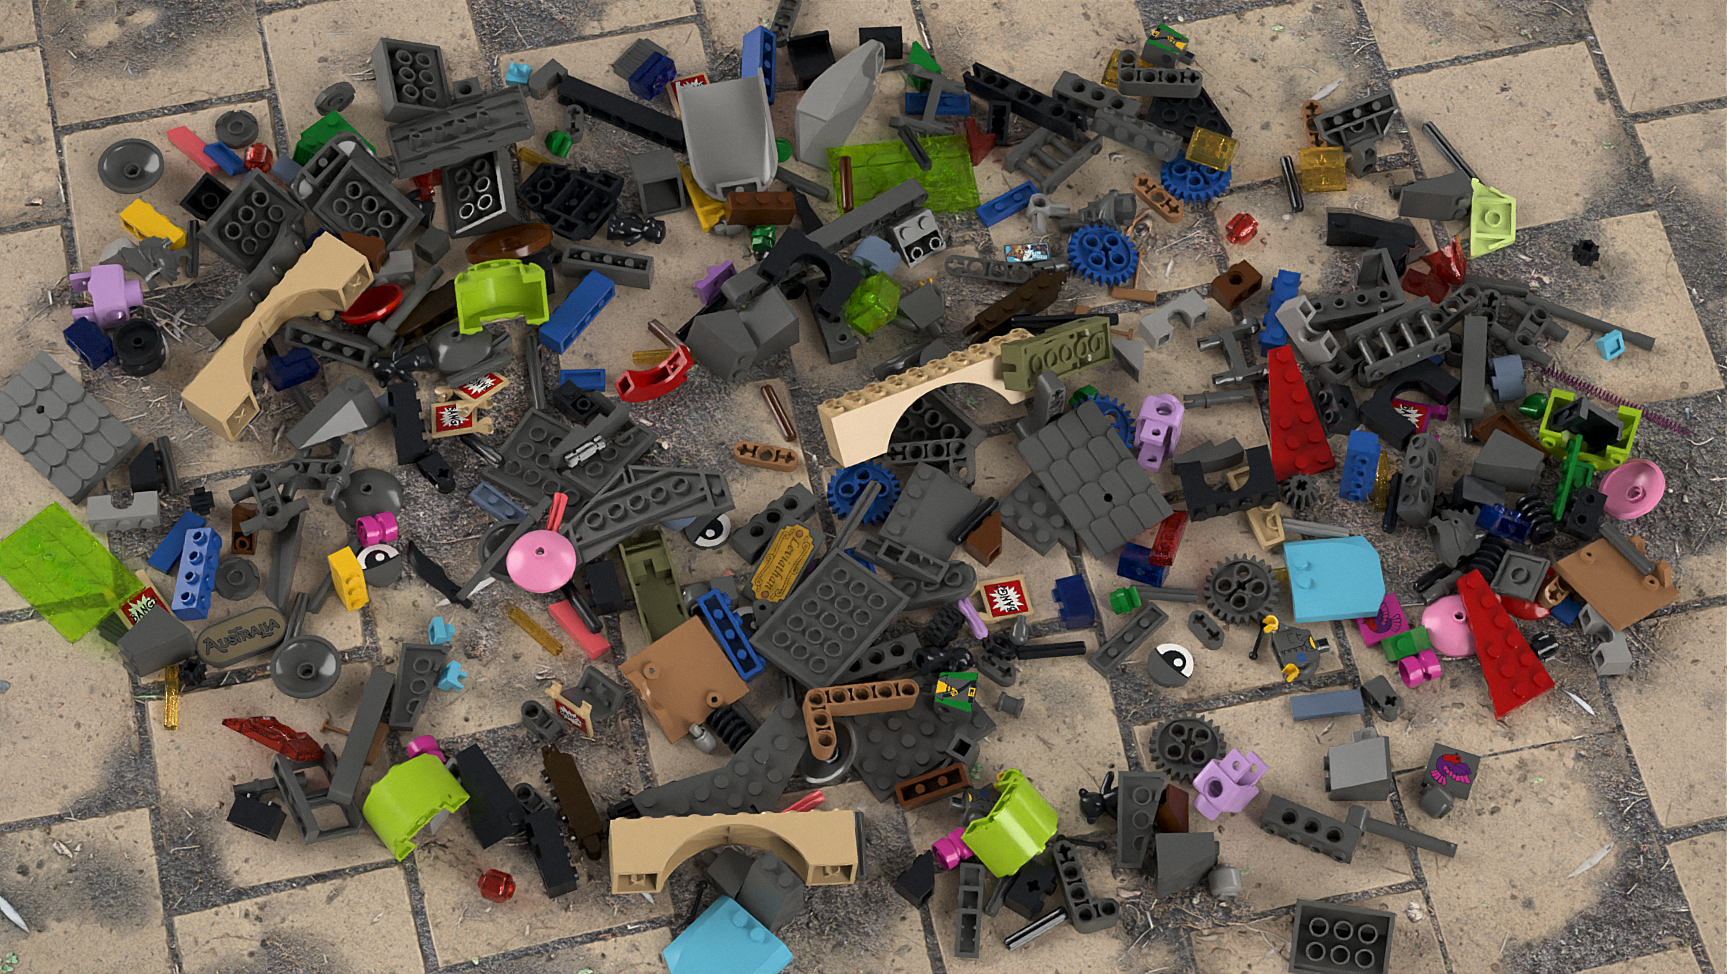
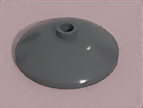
M137 138L124 139L112 144L102 153L98 162V173L102 183L108 189L120 194H137L150 189L159 181L164 171V159L161 151L153 143Z
M459 321L440 328L432 335L427 344L433 368L442 373L456 374L487 360L493 348V340L488 329L482 325L483 331H478L472 335L460 334Z
M375 468L361 469L349 474L351 483L346 489L339 492L335 503L336 511L345 523L356 528L358 518L369 515L375 518L376 514L390 511L394 518H396L403 506L404 496L399 481L392 474Z
M523 520L499 522L483 534L478 545V558L481 566L484 565ZM532 524L524 534L539 529ZM538 552L537 555H542L544 552ZM506 553L488 575L499 581L513 582L507 571Z
M300 635L285 641L276 649L270 662V674L275 686L285 695L297 699H310L326 693L335 685L341 673V659L337 649L331 642L316 635ZM306 673H311L310 676H304Z
M832 717L836 734V745L831 758L827 760L817 759L812 753L809 742L797 765L799 774L806 781L815 785L829 784L840 778L853 763L858 748L857 733L854 727L842 718Z

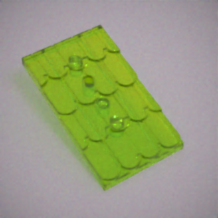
M958 134L917 139L932 161V168L926 171L921 170L902 140L826 148L839 217L847 214L842 211L839 158L841 156H849L851 158L854 209L910 178H915L928 192V199L919 207L930 208L932 214L973 210L981 206L966 135Z
M56 501L0 542V577L71 645L81 640L87 633L98 627L104 620L119 611L121 607L146 589V586Z

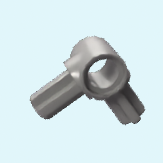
M1041 193L1033 194L1026 211L1027 218L1032 221L1033 233L1036 236L1045 234V220L1049 218V215L1069 216L1070 205L1050 203V199L1046 195Z

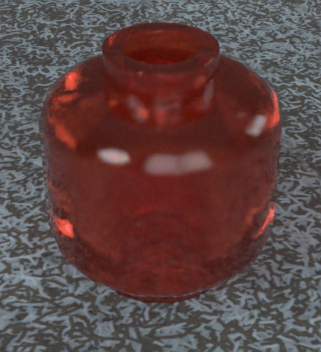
M253 143L244 152V169L249 172L258 167L263 173H268L272 167L273 153L267 145Z
M1238 213L1225 226L1228 233L1226 238L1233 245L1238 243L1244 246L1257 235L1258 223L1250 214Z
M489 869L480 876L478 888H480V894L484 899L496 903H504L512 898L516 883L513 881L511 874L497 869Z

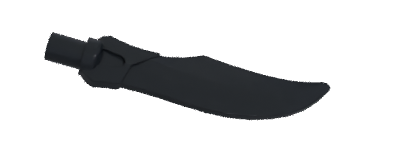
M794 185L787 187V191L793 192L796 212L801 217L802 229L806 235L823 227L822 222L810 207L806 195L798 192Z
M410 540L408 546L409 559L417 574L444 594L450 603L461 604L464 608L469 609L473 602L467 597L464 601L457 597V593L462 587L449 580L443 568L426 557L417 548L414 541Z

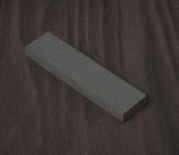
M1153 602L1149 603L1088 659V664L1105 678L1168 621L1169 615Z

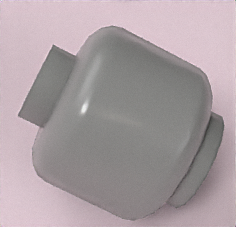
M1229 863L1215 865L1216 869L1208 874L1212 895L1218 897V900L1236 898L1237 894L1242 890L1239 870L1235 867H1230Z

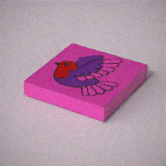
M1395 593L1385 595L1377 617L1354 618L1366 648L1382 644L1381 640L1410 630Z

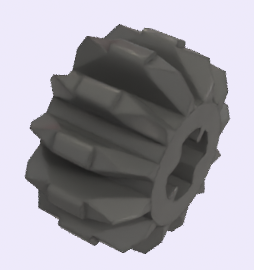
M1298 471L1296 476L1290 473L1288 479H1284L1282 482L1281 497H1284V504L1291 503L1292 509L1297 506L1301 511L1304 509V506L1311 509L1313 503L1318 501V494L1320 493V487L1317 485L1316 478L1309 479V472L1305 476L1301 475L1300 471Z

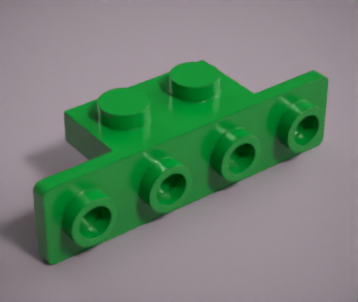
M1581 434L1575 435L1572 439L1570 438L1566 445L1567 458L1562 462L1560 473H1562L1561 481L1557 483L1554 492L1557 497L1549 510V515L1552 517L1551 522L1555 524L1561 521L1565 505L1571 507L1569 498L1573 490L1577 491L1582 485L1588 488L1590 486L1595 466L1577 460L1583 437Z

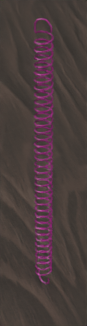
M1550 366L1549 369L1547 370L1548 376H1550V375L1552 374V378H1554L1555 375L1553 376V373H1554L1555 368L1552 370V372H1551L1550 375H1549L1550 368H1551V366ZM1562 371L1559 375L1560 381L1564 379V383H1566L1567 380L1565 381V377L1567 373H1565L1564 377L1561 379L1563 373ZM1589 383V385L1587 386V388H1586L1585 390H1584V388H1583V391H1586V390H1587V393H1589L1588 390H1589L1590 383ZM1593 385L1592 388L1590 389L1591 395H1593V394L1595 393V397H1597V396L1599 395V399H1600V398H1601V397H1600V394H1601L1602 389H1600L1599 393L1596 395L1597 389H1598V387H1597V388L1595 389V391L1593 392V394H1592V391H1593V388H1594V385ZM1605 390L1604 393L1602 394L1603 400H1605V399L1607 398V402H1609L1610 399H1611V404H1612V403H1613V402H1612V399H1613V395H1614V394H1612V396H1611L1610 399L1608 400V397H1609V394H1610V392H1609V393L1607 394V396L1605 397V399H1604L1605 392H1606V390ZM1616 396L1615 399H1614V401H1615V406L1619 403L1618 406L1620 407L1621 398L1619 399V401H1618L1617 404H1616V400H1617V397H1618V396ZM1645 408L1642 411L1643 418L1646 416V414L1644 415ZM1652 411L1651 414L1649 415L1650 421H1652L1651 418H1652L1653 411ZM1660 415V416L1658 417V419L1656 420V422L1658 421V425H1660L1661 422H1662V427H1663V426H1664L1663 423H1664L1665 417H1663V419H1662L1661 422L1659 423L1660 418H1661V415ZM1672 420V421L1670 422V424L1668 425V427L1670 426V430H1672V429L1674 428V432H1675V431H1677V429L1675 430L1677 422H1675L1674 426L1671 428L1672 423H1673V420Z

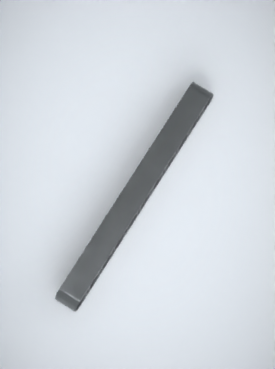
M910 178L805 237L819 243L824 250L834 254L921 206L928 199L929 194L915 178ZM764 259L732 276L722 284L721 291L735 307L745 304L774 287L757 275ZM803 262L792 265L777 285L813 266V264Z

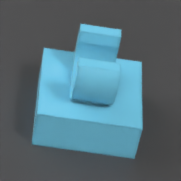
M514 62L510 63L506 85L513 86L520 83V85L525 84L528 86L532 73L531 66L515 64Z
M1616 329L1609 334L1606 333L1604 337L1596 339L1597 348L1601 350L1602 359L1606 361L1625 351L1622 334Z
M433 617L427 629L431 645L443 646L444 642L452 641L451 635L455 634L454 625H444L442 617Z
M453 660L443 667L437 688L446 691L452 687L454 690L459 691L464 687L463 684L457 681V678L464 680L467 677L464 671H459L460 663Z

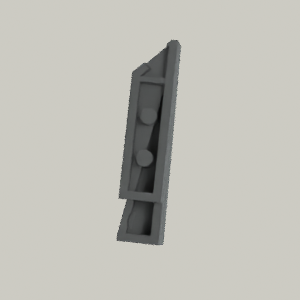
M305 511L291 517L287 526L279 532L265 589L266 597L270 602H273L284 616L303 540L302 531L306 518Z

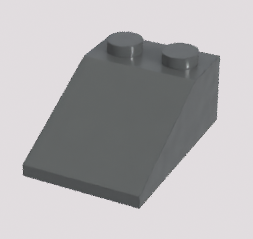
M1464 170L1402 187L1397 213L1399 216L1440 221L1460 220L1469 214L1474 190Z

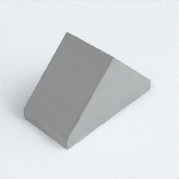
M123 236L105 246L99 265L120 264L123 270L134 272L126 263L121 248H137L138 246Z
M1112 339L1113 358L1139 383L1142 378L1145 342Z

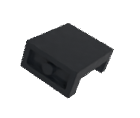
M828 30L815 31L787 38V53L799 91L807 90L814 80L836 63L829 41Z
M1584 397L1551 413L1549 430L1558 433L1567 430L1574 435H1583L1582 440L1587 443L1586 453L1595 454L1607 448V445L1611 446L1618 443L1622 438L1623 421Z

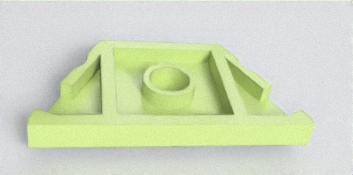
M1476 178L1471 180L1474 192L1470 211V259L1513 244L1516 233V199L1507 194L1500 193L1499 190L1492 186L1490 188L1484 186Z

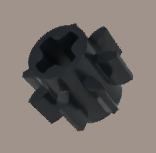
M1580 239L1579 245H1574L1572 249L1574 253L1573 261H1577L1580 266L1589 265L1591 267L1593 261L1599 260V245H1595L1591 239Z
M204 486L194 488V494L189 495L192 512L199 511V516L210 514V508L215 507L212 491L206 492Z
M1543 631L1533 635L1534 640H1531L1532 643L1529 646L1537 658L1545 662L1554 659V654L1559 649L1556 638L1552 634H1544Z
M198 657L196 659L186 658L183 664L178 665L180 670L178 673L179 681L184 680L186 687L189 685L199 687L202 680H207L205 675L207 671L206 664L200 665Z

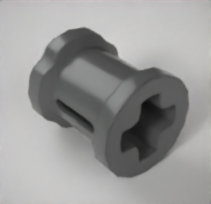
M1002 691L996 705V711L1013 714L1014 718L1019 719L1025 699L1013 698Z

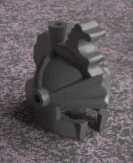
M1110 189L1109 193L1105 194L1102 199L1088 202V207L1079 209V219L1082 222L1086 218H1092V221L1099 219L1109 227L1114 226V231H1119L1121 229L1120 226H1133L1137 210L1136 194H1119L1117 189Z
M152 236L139 241L137 248L122 247L121 252L129 267L146 281L150 291L159 287L154 281V278L159 274L171 286L173 281H177V275H180L177 268L183 266L180 258L187 256L189 260H192L188 248L170 251L168 247L173 242L168 237L162 240V238Z
M1477 505L1473 509L1475 515H1470L1466 509H1464L1463 513L1458 512L1457 509L1453 511L1447 509L1446 511L1441 510L1442 521L1438 516L1428 520V523L1431 524L1426 526V530L1438 557L1450 568L1456 567L1460 556L1468 557L1474 555L1476 550L1480 549L1481 539L1485 538L1483 529L1475 531V525H1478L1484 514Z

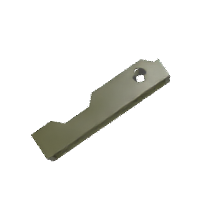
M1094 316L1080 318L1047 329L1045 333L1035 337L1014 340L1000 345L1002 363L1014 364L1016 366V372H1003L1005 390L1026 392L1035 389L1038 377L1048 370H1052L1059 379H1063L1113 361L1109 317Z
M661 526L657 527V530L647 532L640 537H626L617 544L647 647L691 619L684 604L679 580ZM677 606L681 609L682 615L679 614ZM643 615L646 616V619H647L648 624L645 623V619H644V616H643Z

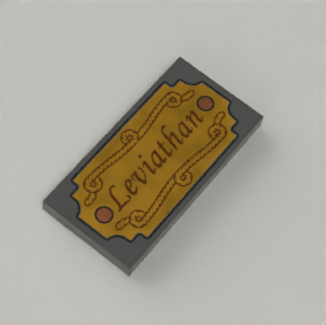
M785 514L740 595L753 602L758 599L769 600L773 606V613H775L799 586L826 535Z

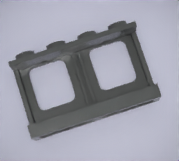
M328 743L324 744L321 753L292 759H287L285 752L275 754L270 769L305 845L358 834L364 822L362 811L356 805L355 796H353L350 806L326 799L330 787L304 792L294 774L296 770L320 766L323 768L331 785L338 764L336 755L331 751ZM339 805L348 825L325 831L320 830L311 810Z

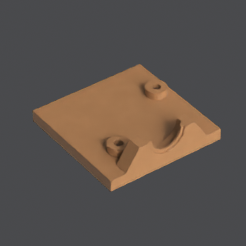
M1639 535L1628 537L1627 539L1655 566L1653 572L1647 576L1640 572L1605 537L1557 561L1553 567L1618 632L1673 602L1680 595V592L1672 585L1671 566L1663 559L1660 562L1651 561L1644 550L1645 542Z
M697 615L618 666V669L671 745L689 734V727L692 724L696 723L698 727L706 722L708 715L715 709L732 705L750 693L744 681ZM649 669H654V674H650L648 672ZM713 697L717 698L718 701L716 703L711 701Z

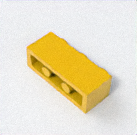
M137 198L119 214L122 227L140 241L152 236L162 238V240L168 237L173 242L168 247L170 251L186 248L185 231L179 226L175 227L164 214H158L148 202L144 203Z
M349 546L329 555L328 560L337 595L348 612L360 609L369 602L362 566Z

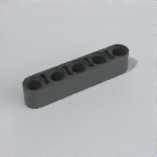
M1464 315L1459 394L1460 419L1482 420L1487 316Z

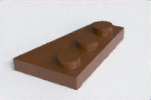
M1504 410L1473 427L1470 432L1472 436L1486 443L1494 430L1498 429L1545 453L1543 463L1551 455Z

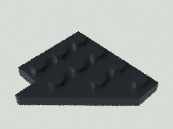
M1203 86L1200 95L1195 98L1153 97L1145 122L1153 123L1156 127L1175 132L1176 135L1183 137L1182 141L1203 147L1207 146L1208 148L1226 153L1233 134V130Z

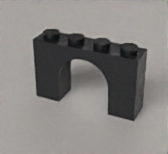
M788 226L761 263L757 275L773 286H776L785 272L794 264L804 262L817 266L825 274L828 286L817 301L812 312L832 323L859 286L864 275L857 268L841 261L837 255L824 250L819 243L806 238L801 231Z
M1428 358L1401 368L1398 372H1393L1388 382L1384 386H1379L1375 390L1373 397L1368 401L1365 400L1358 410L1362 424L1375 434H1379V437L1400 452L1408 445L1410 435L1416 434V425L1394 409L1391 404L1393 399L1403 392L1418 391L1426 394L1438 404L1447 406L1460 391V381Z
M1267 444L1245 449L1250 469L1249 478L1240 489L1229 493L1214 491L1206 484L1200 460L1178 465L1191 523L1205 521L1208 518L1226 516L1238 511H1248L1255 507L1272 505L1281 501Z

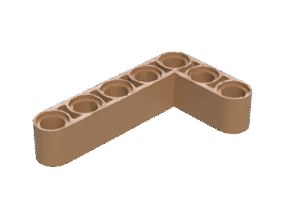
M911 679L809 690L803 704V715L813 755L819 760H827L832 757L836 745V734L832 717L910 709L915 705L919 693L918 684Z

